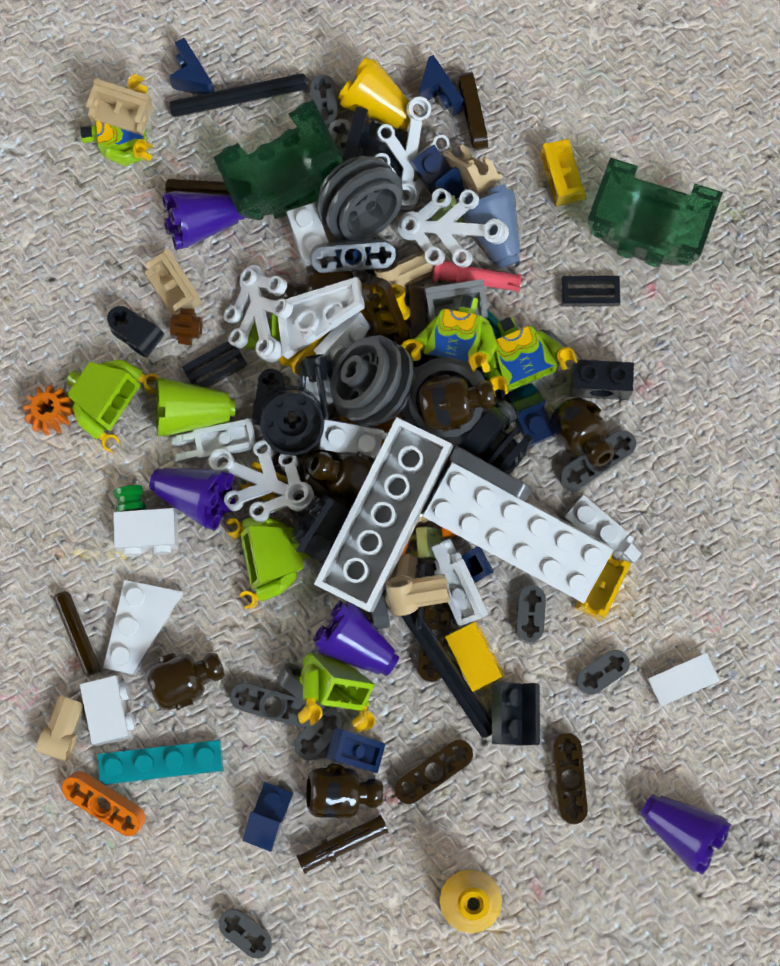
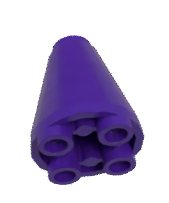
M181 191L162 194L163 206L166 211L168 210L169 217L164 218V226L167 235H172L175 250L188 248L238 224L239 220H244L245 218L244 205L240 197L234 198L232 195Z
M166 467L163 469L157 468L151 475L149 482L150 490L204 528L216 530L225 512H231L224 502V497L229 491H232L234 479L232 473L213 469ZM236 498L231 499L230 504H235Z
M339 600L330 613L333 618L328 626L322 625L313 637L316 645L315 651L321 655L379 675L381 673L384 676H388L399 660V656L394 653L395 649L358 606L348 601L344 603Z
M655 794L650 796L640 813L641 816L646 818L645 822L692 872H699L702 875L713 860L711 857L715 852L714 847L718 850L722 848L729 836L728 831L732 824L728 823V819L721 815L662 795L658 797Z

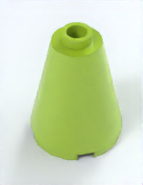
M164 377L157 378L156 380L157 407H155L158 436L165 437L229 422L230 416H235V398H230L229 392Z

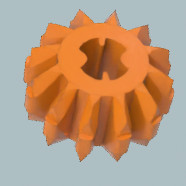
M48 385L45 392H43L40 387H36L37 395L35 397L27 395L26 397L31 404L23 406V411L28 413L24 418L25 422L32 424L33 431L39 432L42 430L46 436L50 435L52 428L57 433H61L60 425L63 423L65 426H70L71 423L66 416L74 415L72 408L69 407L73 402L72 399L65 397V391L62 388L55 391L52 385ZM45 408H53V411L51 413H44Z

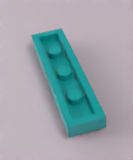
M221 740L98 754L99 780L104 785L222 772L224 767Z

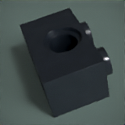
M577 359V363L573 362L571 368L570 397L629 400L633 393L634 362Z

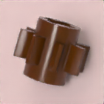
M181 308L178 315H172L170 335L177 337L178 344L192 345L193 339L201 338L203 318L196 317L195 309Z

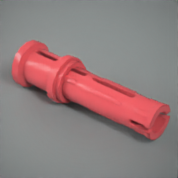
M443 261L442 264L435 266L432 282L437 283L438 280L461 283L483 279L484 286L519 293L522 274L471 266L462 268L454 262Z

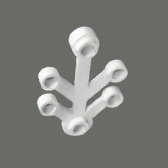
M416 97L410 100L406 106V113L410 118L406 150H404L396 138L395 131L391 125L384 124L376 130V138L380 142L386 143L403 168L401 177L402 187L409 197L407 201L402 200L401 210L413 208L419 200V192L426 187L420 178L413 182L415 170L409 162L430 146H436L437 139L444 141L443 149H439L436 146L440 153L448 149L450 145L449 139L445 135H437L431 140L430 145L417 153L422 120L426 119L431 113V105L424 97ZM414 105L420 106V108H421V114H420V115L414 114V112H413V106H414ZM383 128H386L390 133L388 139L381 136ZM379 153L374 156L384 158L385 162L390 166V158L387 154Z
M442 188L436 189L432 194V200L418 213L414 211L405 213L398 222L399 234L406 240H416L425 252V259L428 263L434 266L442 264L445 254L441 249L432 244L425 233L437 234L452 253L453 262L462 268L468 267L471 264L472 254L463 249L453 235L483 236L493 244H501L507 239L509 229L499 219H491L486 224L456 222L469 209H474L478 205L479 196L472 190L463 191L459 197V202L438 221H427L440 208L449 206L452 200L451 194ZM445 193V200L439 203V195ZM473 195L472 203L466 204V197ZM410 221H414L415 226L412 230H408L407 228ZM496 225L498 227L497 233L490 235L491 227ZM438 251V259L436 261H432V253ZM465 253L466 260L460 263L459 256Z
M251 265L241 273L239 282L241 291L235 305L229 306L224 312V320L228 323L238 325L242 321L240 328H236L230 333L229 343L237 348L246 346L249 339L248 335L255 321L259 336L256 352L261 359L273 363L281 357L282 348L281 342L271 337L266 311L273 313L281 319H286L291 315L293 306L284 299L274 301L262 297L261 291L263 289H268L269 292L276 296L282 295L287 289V282L279 276L268 278L261 267ZM250 298L251 303L243 319V310Z
M265 440L258 441L253 447V451L260 461L263 474L235 462L231 453L226 449L215 450L210 455L209 465L213 470H223L255 484L240 491H229L225 495L224 502L231 511H238L243 507L244 502L272 492L281 495L268 502L258 501L250 506L249 513L256 522H264L268 519L270 513L286 507L294 511L305 510L314 498L311 486L300 481L297 471L298 459L296 456L280 454L278 461L282 469L286 471L288 484L278 480L271 458L273 449ZM261 448H268L265 453L259 454ZM293 458L290 464H284L286 459ZM228 462L226 466L220 468L221 463ZM304 494L302 499L295 500L297 495ZM239 498L235 504H230L231 499ZM258 509H264L261 515H255Z

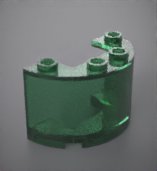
M314 99L300 104L294 111L288 113L290 119L297 127L286 130L275 140L260 145L250 154L239 143H236L233 146L224 148L221 153L213 157L236 209L243 217L252 220H262L264 218L263 215L273 214L274 219L287 216V211L317 202L320 187L324 180L338 165L343 163V158Z
M610 157L587 219L588 226L591 229L590 233L616 249L619 256L628 259L635 257L644 260L647 265L652 267H660L661 264L692 265L702 254L723 192L698 184H694L691 195L637 179V165Z

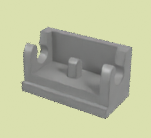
M479 279L425 288V302L429 323L439 315L442 309L458 311L462 295L477 298L478 304L475 314L488 319V304L484 280Z

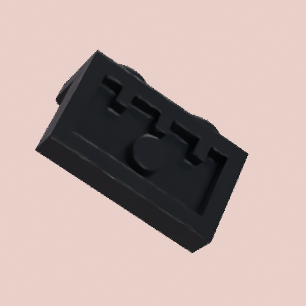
M492 682V744L509 746L540 744V685L538 683Z

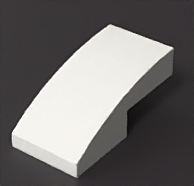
M705 653L650 677L648 680L662 707L719 682L720 678L708 653Z

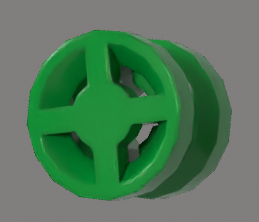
M128 485L114 489V497L118 500L116 512L146 510V504L142 502L141 498L144 493L143 487L141 485Z

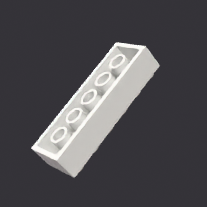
M396 417L314 585L368 612H374L386 587L385 583L390 579L454 449L451 443Z
M449 460L422 512V516L582 603L585 602L614 551L605 542L527 500L524 502L451 460Z

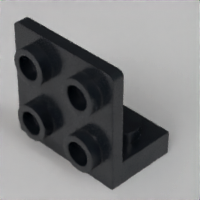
M357 107L343 152L342 163L358 156L374 157L379 153H385L390 158V166L401 177L403 168L386 143H382L376 138V130L382 125L369 121L368 109ZM383 128L381 136L388 139L390 133L386 128ZM394 129L396 138L404 150H406L408 131Z
M322 493L320 497L314 496L306 509L309 512L308 517L304 523L299 521L290 534L292 538L291 545L299 553L304 552L322 564L350 512L349 508L325 493Z

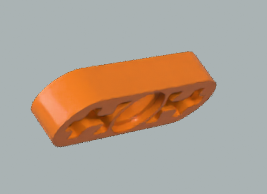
M76 771L72 773L62 784V792L67 800L122 835L132 836L145 824V813L138 805L85 772ZM76 783H78V784L80 785V787H79L80 792H79L78 790H76V787H77V784H76ZM90 791H92L94 794L90 798H88V796L91 794ZM104 797L110 803V810L102 809L97 802V798ZM119 808L120 810L117 812L118 815L116 816L114 812ZM128 816L132 818V824L127 822Z

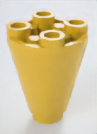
M365 57L356 70L355 76L357 79L354 83L348 80L340 91L338 97L341 100L340 105L356 112L357 107L368 109L369 118L391 125L394 129L400 128L405 131L410 124V118L406 113V106L409 100L376 59L372 58L370 60L368 57Z
M467 869L458 871L447 879L441 890L440 906L442 914L449 925L460 932L472 934L482 932L495 923L501 912L502 897L500 888L492 877L483 871ZM472 897L477 898L480 903L476 910H470L467 907V901Z

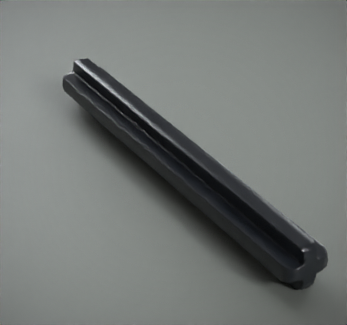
M301 73L173 100L169 102V107L173 117H180L303 91L307 89L308 85L305 74Z
M416 611L408 615H402V619L480 736L486 738L492 735V720L425 619H422V628L417 630Z

